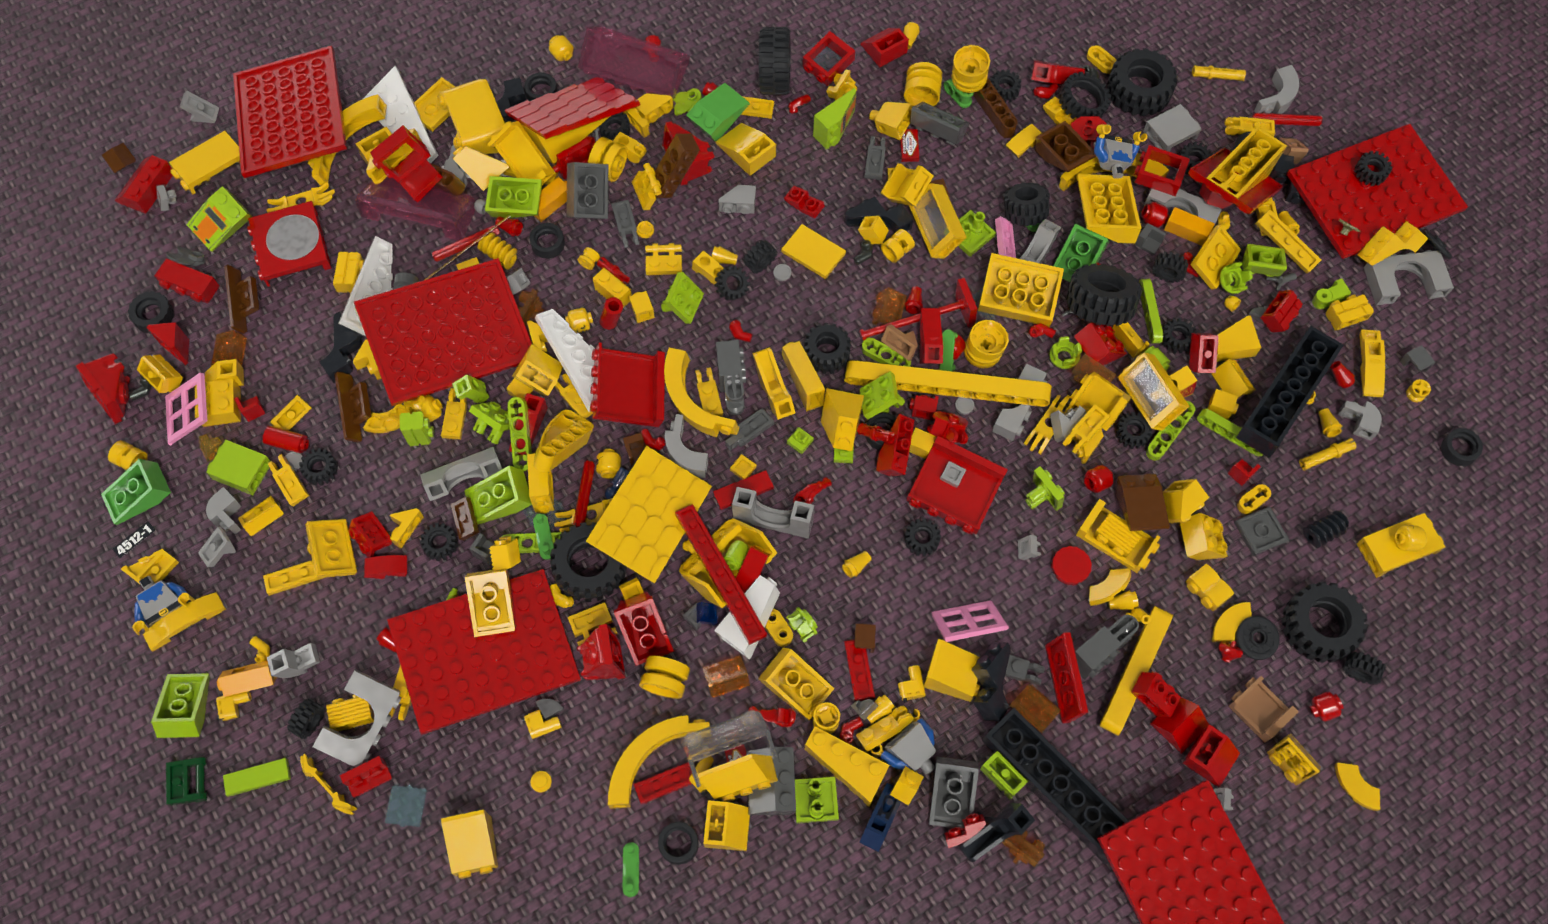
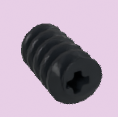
M1335 510L1332 514H1328L1326 517H1322L1313 524L1304 527L1303 533L1313 547L1320 548L1321 544L1326 545L1328 541L1331 542L1334 538H1339L1340 534H1346V527L1349 526V521L1341 511Z

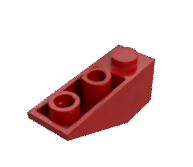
M1034 60L1031 80L1063 84L1074 73L1083 72L1084 74L1085 68Z
M921 308L920 364H943L940 308Z
M527 393L524 399L527 402L532 447L548 407L545 398ZM518 419L515 428L521 430L524 427V423ZM520 438L517 440V447L519 449L525 448L526 443L524 439ZM510 444L509 452L512 453V447ZM517 452L518 455H522V456H523L524 454H526V452H521V453Z
M902 414L898 415L890 430L894 432L895 439L892 444L884 442L878 456L877 472L890 477L906 474L914 419Z

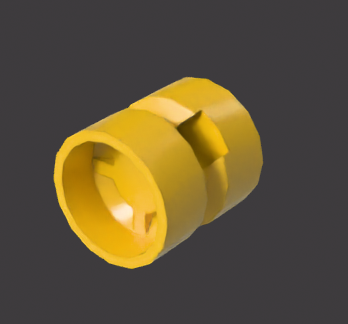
M899 229L891 238L881 244L883 254L893 263H896L904 256V253H908L915 247L912 236L904 229Z
M124 440L117 441L108 453V460L124 470L129 469L138 459H148L146 452Z
M821 703L814 710L813 727L816 726L829 734L834 733L839 726V709L832 703Z

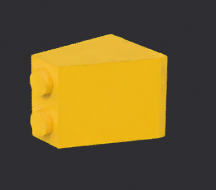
M826 388L821 423L833 448L847 451L853 450L864 395Z
M938 639L924 688L971 702L973 696L977 697L980 685L977 684L978 679L972 671L980 657Z
M484 809L441 818L451 873L454 876H458L459 879L471 877V873L480 871V874H487L493 872V868L498 867L492 818Z

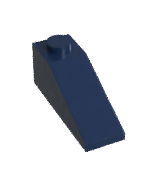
M886 783L859 842L879 852L901 804L900 800L890 795L894 786Z

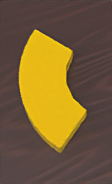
M398 404L388 412H372V417L367 420L363 429L371 433L394 431L400 428V414H412L413 409L410 407L405 408L404 405Z
M1131 569L1110 570L1109 576L1103 582L1090 586V606L1108 602L1114 599V596L1121 590L1124 591L1131 578Z
M1250 602L1236 604L1219 617L1213 629V642H1232V640H1235V633L1241 622L1252 616Z
M1335 763L1337 779L1341 787L1353 798V801L1367 809L1379 811L1380 789L1372 787L1364 781L1358 765Z

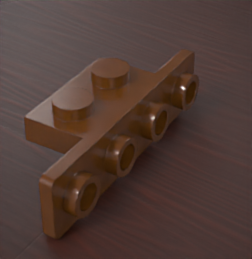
M227 264L224 266L230 326L232 329L244 334L247 332L246 317L259 310L256 278L249 276L241 280L240 270Z
M336 372L335 381L344 439L359 443L362 441L360 424L372 417L367 384L359 382L354 386L352 375Z

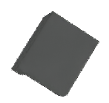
M1147 223L1138 236L1135 245L1154 255L1162 244L1166 233Z
M1422 345L1407 352L1400 360L1404 367L1412 363L1418 371L1423 370L1424 372L1428 371L1436 363Z
M480 533L469 549L475 558L488 565L492 564V558L490 557L492 554H490L491 550L489 548L494 544L486 540L485 536Z

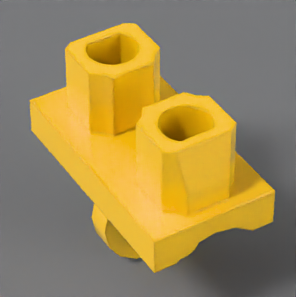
M845 70L843 74L835 75L834 83L836 86H829L827 88L828 97L834 98L836 101L853 88L857 90L856 82L850 77V70Z

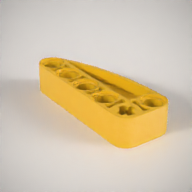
M571 410L561 411L550 421L542 434L534 456V467L540 472H550L588 443L594 425Z

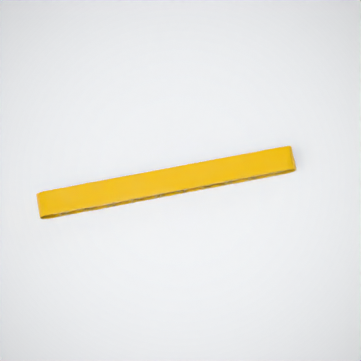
M863 361L847 362L844 381L848 384L865 386L891 371L895 375L897 390L1040 407L1050 404L1052 386L1046 382Z

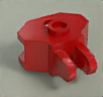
M1080 116L1071 123V127L1094 150V143L1097 136H1099L1096 128L1098 125H1107V123L1099 116Z
M941 411L933 413L932 417L935 419V422L927 428L930 434L944 438L952 443L960 442L961 444H966L968 442V435L965 432L968 421L965 418Z

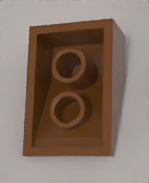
M1066 121L1036 137L1035 151L1046 162L1066 172H1070L1096 157L1094 150Z
M1157 475L1118 476L1115 495L1129 530L1169 529L1170 524L1164 495Z

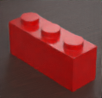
M167 258L154 275L159 281V285L164 289H173L179 295L190 296L196 302L202 301L208 304L219 288L214 277Z

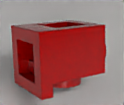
M916 395L915 399L911 398L909 409L913 410L912 417L934 421L932 415L936 412L939 396L935 395L934 399L927 395Z

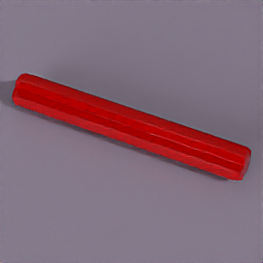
M1254 113L1252 117L1274 120L1275 124L1320 126L1322 124V116Z
M495 225L433 251L432 256L437 262L464 250ZM496 227L485 236L489 235L492 232L495 233V235H499L500 231L498 227Z
M593 461L584 462L573 525L576 528L580 527V523H584L586 519L595 468Z

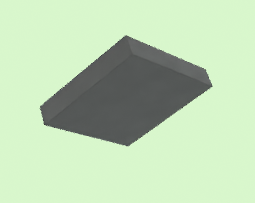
M1270 506L1234 522L1253 556L1289 541L1288 536Z

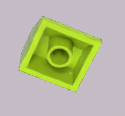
M1247 244L1242 261L1243 271L1251 270L1252 274L1258 273L1269 277H1280L1287 269L1285 249Z

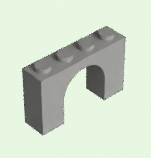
M1427 250L1423 253L1410 252L1405 255L1393 254L1375 265L1367 263L1364 266L1376 305L1393 304L1401 295L1394 275L1395 271L1407 270L1415 273L1422 280L1428 299L1446 297L1454 288L1440 250Z
M737 487L732 503L733 519L743 523L809 539L814 518V505L795 501L793 510H777L761 504L757 500L756 491Z
M355 669L344 690L366 700L371 705L374 711L372 726L361 735L347 736L324 725L313 744V748L353 767L368 761L371 756L368 753L370 747L377 745L381 737L378 734L381 727L386 728L392 717L388 715L392 707L397 708L402 698L399 696V690Z

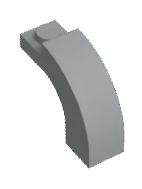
M1292 65L1276 70L1271 81L1275 85L1278 94L1259 100L1254 110L1255 113L1273 112L1274 114H1282L1290 107L1299 89V78Z
M1045 219L1039 225L1029 247L1019 259L1041 264L1053 245L1061 227Z
M676 414L675 421H671L670 431L665 430L668 456L671 461L688 470L696 477L706 478L709 461L708 453L694 452L683 445L681 440L684 429V415Z

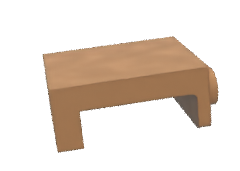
M1262 676L1258 679L1252 677L1244 685L1247 689L1243 693L1239 690L1231 697L1233 702L1228 707L1266 743L1299 711L1294 706L1288 708L1262 683L1264 679Z

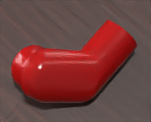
M1052 83L1049 87H1036L1033 93L1039 98L1049 99L1059 89V86L1056 83Z
M806 94L791 101L788 105L789 112L797 113L798 106L811 101L810 96Z
M733 320L729 325L733 337L738 340L751 342L752 334L742 330L740 321Z
M1040 323L1031 326L1028 332L1031 337L1046 335L1053 338L1056 330Z
M643 429L640 432L646 446L655 450H662L666 445L664 438H652L648 429Z
M860 717L842 725L839 736L840 740L848 744L852 743L854 730L863 726Z

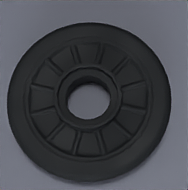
M1423 229V233L1429 239L1428 242L1437 251L1440 250L1448 259H1451L1452 255L1446 249L1447 246L1437 235H1433L1427 229Z
M1248 617L1241 622L1237 629V644L1243 650V653L1251 659H1268L1279 647V632L1276 626L1265 617ZM1256 632L1260 633L1263 637L1260 644L1254 641L1253 636Z

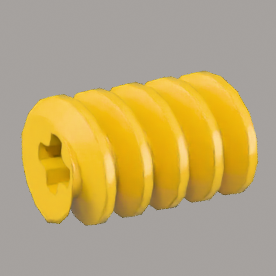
M493 232L484 236L477 245L478 250L482 251L489 258H499L501 266H504L507 270L512 268L516 262L518 250L516 248L512 249L510 244L506 245V241H501V238L499 236L496 237Z

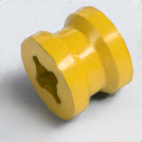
M586 247L583 251L584 254L579 256L577 260L581 266L592 270L595 266L594 263L600 259V255L594 249Z
M1415 380L1407 389L1406 395L1413 402H1421L1431 392V386L1425 380Z

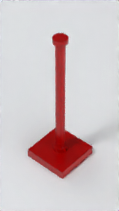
M965 278L957 280L955 296L957 302L939 307L940 315L960 309L969 328L975 325L978 308ZM921 313L865 331L863 329L859 330L861 339L864 341L867 337L883 333L889 325L899 328L919 322Z

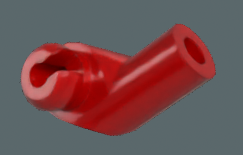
M1185 252L1183 256L1189 264L1187 273L1198 277L1199 274L1190 265L1193 255Z

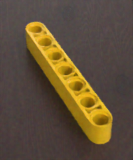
M1154 606L1149 614L1151 621L1144 625L1099 724L1100 727L1117 736L1121 733L1136 700L1131 691L1141 672H1149L1173 618V614L1157 606Z

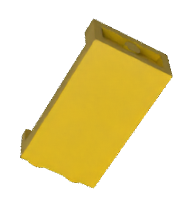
M519 121L506 122L500 132L491 136V141L487 145L498 150L517 178L541 179L543 186L556 174Z
M223 131L170 161L169 163L172 167L170 172L176 180H181L180 184L185 191L189 190L194 195L196 193L194 190L195 186L236 162L240 163L239 146L226 131Z
M1099 499L1076 536L1127 568H1130L1135 573H1138L1141 568L1145 570L1151 561L1148 556L1150 553L1155 554L1160 546L1157 543L1160 536L1157 535L1153 538L1142 530L1136 531L1143 537L1126 558L1124 556L1119 557L1107 543L1106 545L1101 544L1096 539L1097 536L1094 533L1109 513H1112L1125 524L1127 522L1104 508L1106 502Z
M1425 513L1365 536L1357 543L1358 548L1376 578L1383 576L1388 571L1430 554H1437L1445 548L1442 537L1437 534L1432 521ZM1404 525L1419 526L1427 534V544L1420 551H1403L1395 542L1394 537L1397 530Z

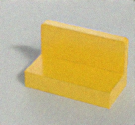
M1228 359L1216 368V373H1211L1222 391L1236 395L1238 398L1244 394L1250 395L1256 391L1236 360Z

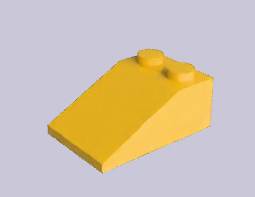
M508 569L468 573L465 576L474 637L515 631Z
M784 647L758 678L767 688L807 720L812 718L815 708L823 703L834 690L824 678L792 649Z

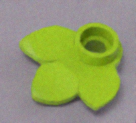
M693 88L687 92L677 93L673 97V101L676 103L674 114L678 116L689 112L701 100V92Z

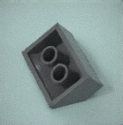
M925 102L913 106L911 110L910 124L915 125L916 129L920 131L926 130L930 132L931 136L935 138L941 137L951 145H957L962 142L969 122Z
M567 163V218L608 219V164Z
M769 747L747 751L746 756L749 754L772 756L778 781L770 783L771 787L762 790L756 788L752 794L748 795V815H790L795 812L793 747Z

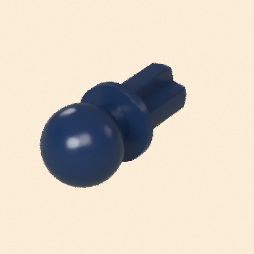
M620 467L614 479L610 481L613 485L605 490L607 500L612 499L629 474L627 469Z

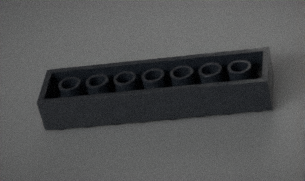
M1310 326L1236 438L1270 458L1283 441L1344 345Z
M1013 708L985 735L982 742L993 753L998 751L1028 781L1026 786L1106 865L1109 861L1097 838L1127 823L1128 820Z

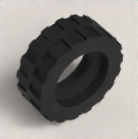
M144 292L137 295L132 300V303L129 304V319L144 333H150L146 328L148 325L171 323L172 318H174V309L171 303L159 292ZM151 305H157L160 308V313L151 320L144 319L142 312Z

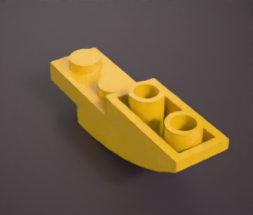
M1361 329L1359 337L1362 357L1360 370L1363 396L1383 397L1385 386L1384 340H1381L1380 331Z

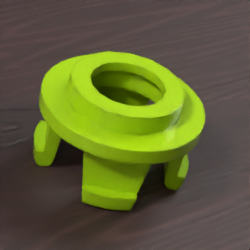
M1241 262L1227 265L1221 270V285L1230 294H1238L1248 289V286H1245L1246 282L1253 279L1251 270L1242 271L1240 268L1242 266ZM1233 277H1234V278H1235V285H1234V286H1231L1230 284L1234 282V280H1233Z
M1068 336L1060 337L1059 341L1051 347L1050 360L1058 368L1071 369L1078 364L1082 347L1080 343L1075 345L1069 342ZM1066 351L1070 354L1071 359L1061 361L1058 358V353Z
M797 607L796 611L791 615H787L786 618L789 620V625L793 630L798 631L803 642H806L811 636L818 634L816 631L818 626L807 610H801Z

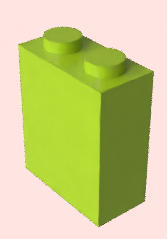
M225 440L223 445L218 448L214 460L209 463L206 473L212 480L253 496L270 468L268 466L270 460L264 454Z

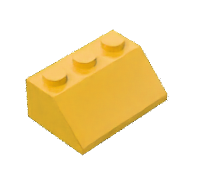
M749 754L697 773L698 778L713 799L723 800V802L733 801L735 796L739 794L741 796L750 795L756 788L759 790L771 787L770 783L778 781L772 756Z

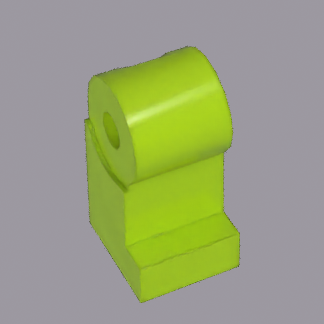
M1341 278L1336 280L1331 288L1318 290L1312 299V304L1317 309H1325L1336 300L1340 302L1345 301L1350 296L1351 291Z
M465 375L452 383L458 399L462 400L466 397L475 403H481L489 398L485 383L470 375Z

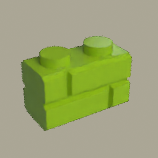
M421 411L412 412V414H400V431L408 445H429L431 437H434V428L430 426L429 418H425Z
M998 751L980 768L1001 791H1004V795L1009 800L1028 782Z

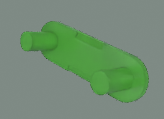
M948 329L942 334L943 364H940V370L952 372L955 370L953 354L955 339L958 337V334Z
M536 514L533 524L540 556L545 560L551 559V549H554L549 522L545 515Z
M629 842L623 848V893L627 897H634L639 891V847L637 844Z

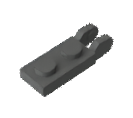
M871 136L864 178L882 180L886 137H882L880 140L881 146H874L875 136Z
M629 200L611 203L624 248L628 247V239L626 238L628 234L633 235V242L635 245H638L637 228Z
M1010 655L1005 676L1022 682L1026 681L1041 685L1042 679L1033 675H1027V671L1044 673L1045 668L1036 663H1030V661Z

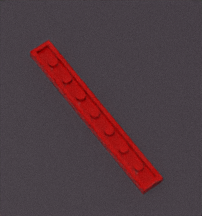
M692 504L676 511V518L748 645L767 637V632L694 505Z

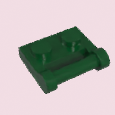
M199 757L166 763V805L172 806L207 800L204 768L207 765V758ZM190 767H196L195 794H190Z

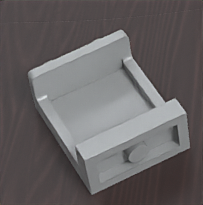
M1179 104L1147 121L1143 132L1147 134V137L1155 147L1170 152L1172 147L1191 137L1193 140L1197 139L1202 128L1191 117L1188 110Z

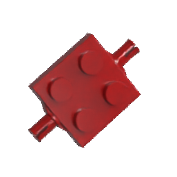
M586 138L556 155L557 162L552 169L555 173L560 171L564 180L567 179V163H588L594 144L590 145Z

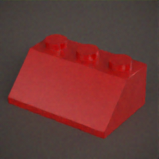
M153 155L145 158L118 194L115 201L146 214L157 199V186L164 185L165 187L173 177L170 172L172 170L171 166L166 160Z

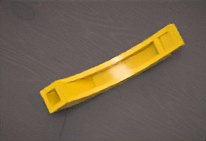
M378 94L362 99L342 111L346 140L364 126L385 119L387 105ZM337 152L308 160V164L313 169L312 177L320 186L328 182L331 164Z
M1137 153L1132 165L1123 171L1124 174L1137 177L1134 173L1137 165L1142 164L1139 161L1141 153ZM1095 157L1070 172L1065 171L1060 177L1059 188L1065 191L1077 182V174L1112 171L1102 169L1098 158ZM1148 159L1144 171L1166 178L1169 169L1159 162Z
M669 347L664 368L665 383L678 412L684 415V419L691 426L707 435L717 437L719 431L725 435H737L739 426L736 420L710 414L699 408L690 399L686 389V372L690 358L686 351Z
M688 715L678 716L657 723L641 733L623 752L613 771L608 792L609 808L631 807V791L635 776L642 763L654 750L677 738L711 735L710 723L705 722L703 719L694 720L693 723H689Z

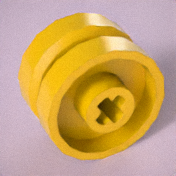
M600 137L591 150L588 163L608 164V181L615 182L625 167L628 155L627 147L618 142L613 144L612 140Z
M660 656L647 657L644 668L648 673L641 676L639 686L659 696L673 699L682 698L685 690V685L682 682L688 680L690 668L670 658Z

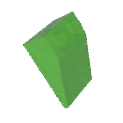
M723 83L699 100L686 116L692 124L716 142L750 103L726 83Z
M1075 224L1054 267L1063 268L1062 279L1070 282L1072 274L1078 268L1099 262L1109 240Z
M138 459L101 495L114 525H118L158 505L171 491L157 462Z

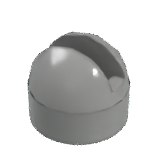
M478 199L474 203V209L484 215L486 213V200Z

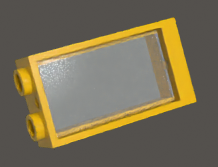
M930 183L916 207H909L931 257L945 259L967 237L944 186Z
M1144 352L1138 355L1136 360L1130 366L1124 368L1118 376L1152 429L1164 430L1190 407L1153 354Z

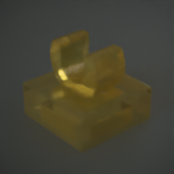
M207 434L199 436V448L207 462L213 460L215 452L218 451L220 444H222L219 437L210 440Z

